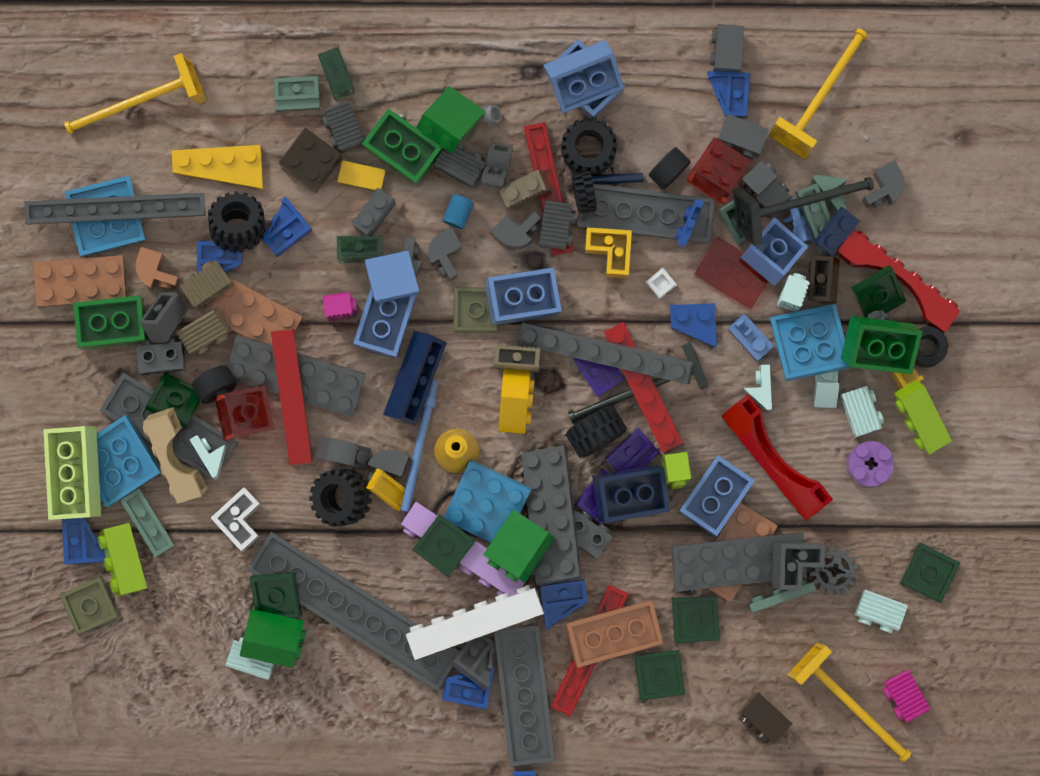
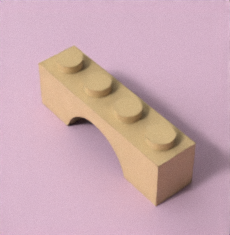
M169 408L149 415L143 421V430L145 435L150 438L154 456L159 459L161 473L167 478L170 494L179 504L201 497L208 488L200 469L184 465L177 459L173 451V439L182 427L174 408Z

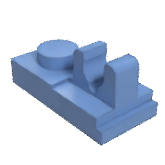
M801 207L789 210L791 214L788 218L783 219L784 222H793V234L805 244L813 242L814 239Z
M745 314L727 328L756 361H759L774 347Z

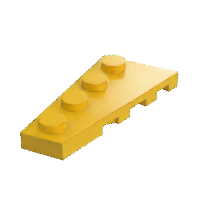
M261 145L172 150L173 174L264 190Z

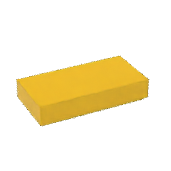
M342 160L337 182L376 191V188L382 190L386 170Z
M376 469L366 488L391 508L400 511L405 488L384 471Z

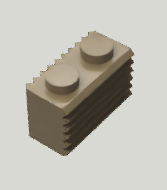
M536 170L499 188L506 207L516 209L517 207L520 208L521 205L524 206L525 203L528 204L529 201L532 202V200L548 194V192H552V188L545 172Z
M217 260L205 263L201 267L202 271L195 275L190 274L182 280L183 284L180 287L196 310L201 309L234 286V283Z
M217 307L178 330L177 335L190 355L195 352L200 355L210 349L208 344L213 341L219 344L227 339V333L232 329Z
M497 344L495 346L494 369L538 372L540 349L539 347L531 349L525 346L522 348L516 345L508 347L507 345L499 346Z

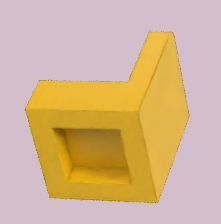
M915 368L912 374L890 373L899 389L915 380L920 382L924 379L922 375H918Z

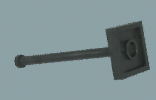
M866 177L864 181L760 208L759 203L742 187L733 189L736 229L754 246L763 244L761 217L865 189L868 191L873 190V180L871 177Z
M689 342L682 345L687 360L694 361L692 375L694 374L699 388L709 387L692 344ZM658 377L652 379L656 387L670 382V380ZM630 388L575 412L569 411L568 414L572 423L575 424L577 420L589 416L606 406H612L634 397V394Z

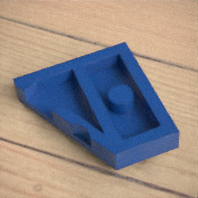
M707 71L708 78L725 117H727V114L738 118H748L751 74Z
M286 196L281 201L282 205L278 213L274 215L271 221V227L267 229L263 237L264 242L277 258L313 231Z
M695 199L693 207H687L683 219L687 220L684 228L679 226L674 238L678 240L677 247L685 249L704 201Z
M197 241V273L202 271L201 267L205 263L216 260L221 264L225 272L233 270L243 264V252L239 253V250H235L234 253H231L229 249L224 251L220 245L216 246L214 241Z
M715 303L670 305L671 329L687 334L689 337L707 343L711 347L717 346Z
M62 519L64 565L104 562V558H106L103 549H100L98 540L86 519Z
M585 579L540 585L546 629H550L555 623L588 603Z
M492 666L490 670V686L486 691L464 674L447 677L445 679L442 700L487 709L495 666Z

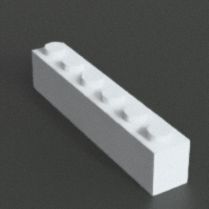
M527 585L516 589L518 594L509 596L507 592L496 596V601L487 604L485 600L474 604L475 609L468 612L463 608L452 612L453 617L445 619L444 616L432 619V624L423 627L421 623L410 627L411 632L407 633L406 637L414 659L417 660L544 614L536 588L530 589V586Z

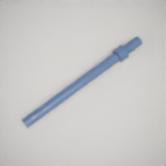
M435 380L432 381L423 405L424 409L401 505V511L403 512L410 511L430 418L437 402L435 396L439 382Z

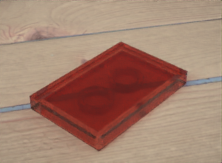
M717 236L694 275L751 310L768 280L740 258L744 252Z

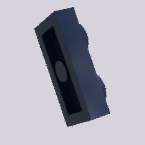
M840 207L814 243L833 257L860 221L845 208Z

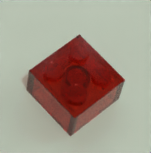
M714 137L693 167L686 181L724 205L746 172L751 160Z
M265 385L223 393L214 397L224 441L265 433L275 429Z

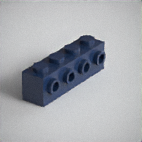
M414 331L383 415L398 422L416 426L447 342L435 336Z

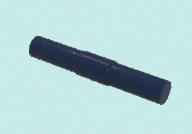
M643 173L591 175L593 184L643 182Z

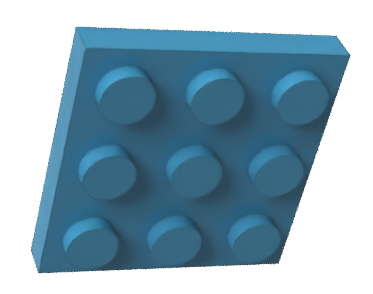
M129 175L65 191L66 199L135 196ZM141 219L72 223L80 257L146 241Z
M836 304L770 317L785 382L851 368L841 359L845 337Z
M124 415L97 433L100 499L106 508L111 507L161 474L160 466L129 415Z
M470 459L444 518L455 526L491 543L512 510L521 513L532 488Z

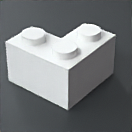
M244 487L217 511L211 519L242 552H245L260 538L245 520L261 504Z

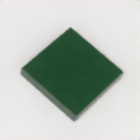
M890 265L851 287L864 318H868V315L874 311L883 310L885 313H888L906 302L896 274Z
M164 372L146 404L145 410L157 413L174 408L181 427L186 428L200 403V399L191 384Z
M439 514L412 551L449 578L476 541Z
M918 543L900 584L938 603H942L960 562Z
M295 572L252 575L250 577L255 610L290 618L302 616Z
M717 595L672 598L674 643L720 641Z
M679 650L634 655L640 700L685 695Z

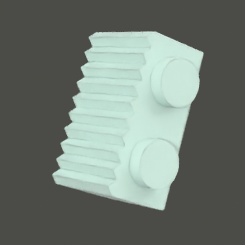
M794 273L793 276L789 275L784 282L777 306L793 312L799 311L803 306L802 303L810 284L806 280L807 277Z
M868 386L840 395L854 438L882 429L881 424L884 423L880 410L876 411L874 403L877 401L872 389L869 390Z
M863 590L854 616L859 617L858 622L869 626H871L872 622L880 625V630L892 634L893 630H900L908 605L868 590Z
M240 637L239 641L234 640L225 666L270 680L275 664L241 657L240 651L243 638Z

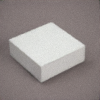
M664 268L645 282L659 300L677 286Z

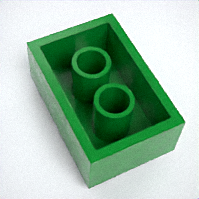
M389 108L362 143L364 150L416 187H418L443 150L442 146Z
M141 295L73 303L77 347L80 350L135 345L148 341V336L139 322L145 314L144 299Z
M851 316L841 359L853 368L912 374L923 332L913 323Z

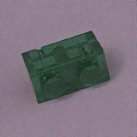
M339 47L318 54L334 100L354 94V87Z
M369 235L337 236V260L339 264L364 263L366 259L383 256L382 235H372V237H369Z

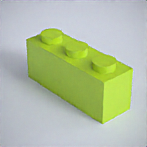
M915 380L894 393L897 399L895 405L901 414L904 413L906 417L904 423L910 432L913 431L916 437L913 441L919 450L923 449L930 455L952 442L922 383Z
M687 452L663 456L661 465L665 470L666 485L670 486V490L684 488L691 480Z
M130 523L100 531L98 543L100 549H104L105 552L104 565L111 574L110 587L112 592L116 593L117 597L147 589Z

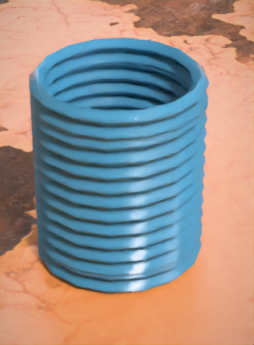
M453 194L442 221L452 227L464 229L474 202L466 197Z

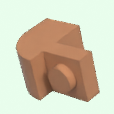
M141 247L136 259L135 268L143 284L154 290L156 282H159L158 286L164 289L178 288L180 282L178 277L160 271L165 256L160 252Z

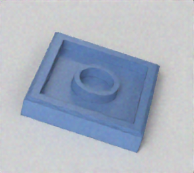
M409 251L365 260L364 263L375 303L419 294Z

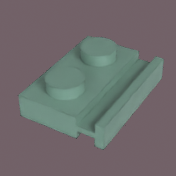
M318 76L274 78L275 111L320 109Z

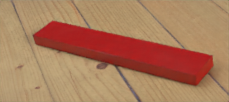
M546 122L524 126L533 172L536 170L545 172L552 188V192H548V194H544V196L539 198L543 216L546 200L563 203ZM572 241L571 246L566 245V251L551 249L552 257L574 252Z
M294 329L272 331L271 338L289 464L312 463L313 458Z
M608 585L594 615L623 607L629 594ZM573 658L550 707L571 717L596 663L577 668Z

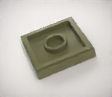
M454 287L453 332L498 333V325L492 326L485 287Z
M102 576L59 594L77 636L119 618Z

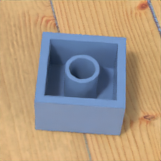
M773 218L762 231L763 244L757 246L751 244L740 258L775 286L808 248V245L776 218Z

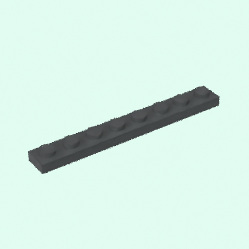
M204 193L24 201L26 225L206 216Z
M522 322L518 342L519 345L532 348L539 347L540 350L683 384H690L694 361L528 322Z

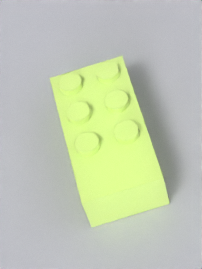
M96 426L43 429L48 520L101 517Z

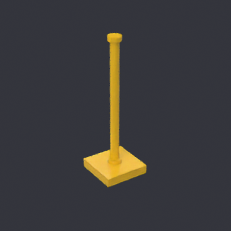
M858 28L855 31V37L797 125L794 126L779 117L768 137L802 159H807L817 140L803 132V130L861 42L867 39L868 34L864 30Z
M183 53L175 55L174 59L180 72L179 79L75 121H66L64 124L67 132L72 134L76 129L181 87L186 88L189 98L197 104L206 102L207 100L192 60Z
M817 642L787 676L793 682L802 685L810 675L814 674L899 756L901 762H905L912 752L909 749L905 750L820 668L821 663L832 651L826 645Z

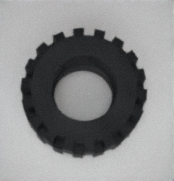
M584 117L581 121L579 119L574 121L573 125L567 127L561 142V154L563 155L564 163L568 164L571 171L575 170L576 173L590 171L591 174L600 175V172L608 170V167L614 161L617 151V138L612 132L613 129L610 126H606L605 121H597V118L594 117L592 119ZM584 136L596 137L602 144V151L595 158H584L576 151L577 141Z
M234 191V194L228 192L225 193V197L219 196L217 202L213 201L211 204V209L208 210V223L211 239H214L216 246L220 245L224 251L229 249L231 253H234L235 250H239V253H242L244 249H253V245L257 246L260 243V239H263L265 232L264 210L260 201L257 202L254 196L249 197V194L245 192L239 194V191ZM233 219H244L247 221L238 226L227 224V222Z
M614 405L606 406L568 429L565 435L578 457L582 458L591 455L622 436L626 432L627 427Z
M348 468L330 470L320 474V478L315 479L313 482L315 486L310 489V492L313 494L309 496V501H313L311 509L317 512L315 514L317 519L322 518V523L329 524L332 527L355 524L359 522L358 520H362L365 517L364 513L369 512L368 504L372 503L369 494H372V492L366 488L368 481H363L364 476L361 473L356 474V470H348ZM338 486L346 494V505L343 509L338 506L335 499V492Z

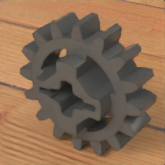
M830 546L828 547V553L825 552V558L832 556L831 562L825 564V567H811L814 569V572L809 573V576H815L816 579L813 582L814 584H820L819 591L825 588L827 589V595H830L832 590H834L836 595H840V589L847 592V585H855L852 578H858V575L853 572L859 567L852 565L855 557L848 558V550L841 553V547H837L836 551H833V548ZM842 559L846 562L848 569H844L841 564ZM836 565V570L842 573L835 574L832 577V572L826 569ZM819 572L825 575L826 583L821 579ZM839 578H847L841 585L835 586Z

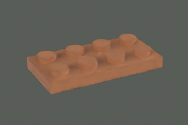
M123 255L34 262L36 307L38 308L127 297Z
M233 279L231 280L234 286L208 303L203 312V315L218 307L233 331L242 336L272 344V331L294 329V332H296L303 319L299 314Z
M739 503L716 541L773 535L778 526L742 503ZM741 585L707 589L731 603Z
M651 599L565 623L577 668L663 644L653 600Z

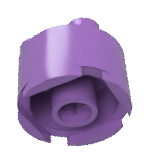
M875 441L864 442L856 446L849 453L846 460V471L856 485L864 488H873L883 484L890 478L894 469V459L890 449ZM871 459L875 467L868 470L869 467L865 465V462Z

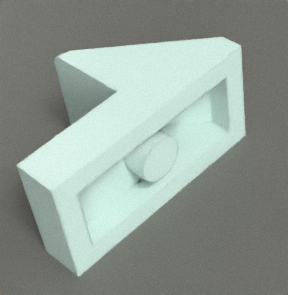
M760 365L759 371H755L756 384H760V387L743 388L742 391L746 395L748 394L765 412H770L772 410L770 365Z
M838 371L816 375L814 377V407L836 408L839 392Z
M198 435L190 439L192 445L212 478H219L227 446L223 445L209 453V450L212 448L206 438L201 439Z

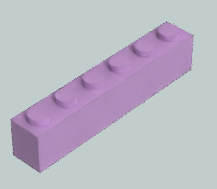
M415 502L401 523L405 527L403 532L412 538L416 535L421 538L437 515ZM475 542L459 563L461 564L459 569L469 576L473 572L480 577L478 582L487 588L491 585L497 588L498 592L496 594L498 595L507 592L509 596L518 594L516 589L523 587L525 583L519 579L517 582H514L505 576L506 570L501 567L499 570H496L487 564L489 559L483 555L487 548Z

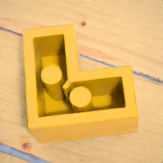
M587 228L585 254L607 255L606 277L628 279L632 230Z
M503 370L498 432L525 434L526 425H531L532 412L527 411V407L532 408L533 394L529 393H533L534 380H530V371Z

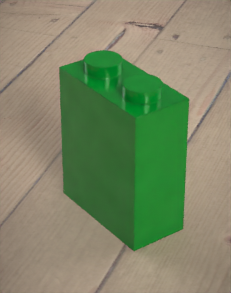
M449 86L423 113L416 128L447 151L453 153L478 126L485 111Z
M512 510L483 555L489 559L487 564L496 570H499L501 567L507 571L505 576L514 582H517L519 579L525 583L555 537L520 513Z
M251 609L240 656L293 668L295 659L300 660L303 646H299V643L304 644L306 631L302 630L304 621Z

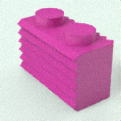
M350 292L323 296L325 316L330 323L336 320H353L354 314L358 313L357 301L355 297H351Z
M904 670L883 682L885 687L882 688L886 699L888 701L892 699L896 706L893 711L899 721L903 719L904 723H908L931 710L909 670Z

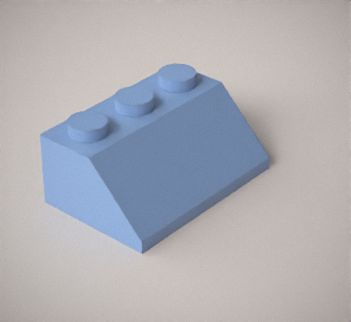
M606 40L543 65L562 114L624 89L614 53Z

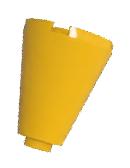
M459 428L450 429L438 438L434 449L435 457L438 464L446 471L462 473L465 472L470 459L477 461L479 445L476 438L470 432ZM458 444L460 445V449L458 451H454L452 449V446Z

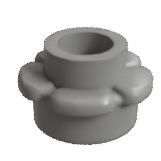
M497 105L484 106L483 110L485 113L482 117L484 122L489 126H494L495 123L501 121L502 113Z

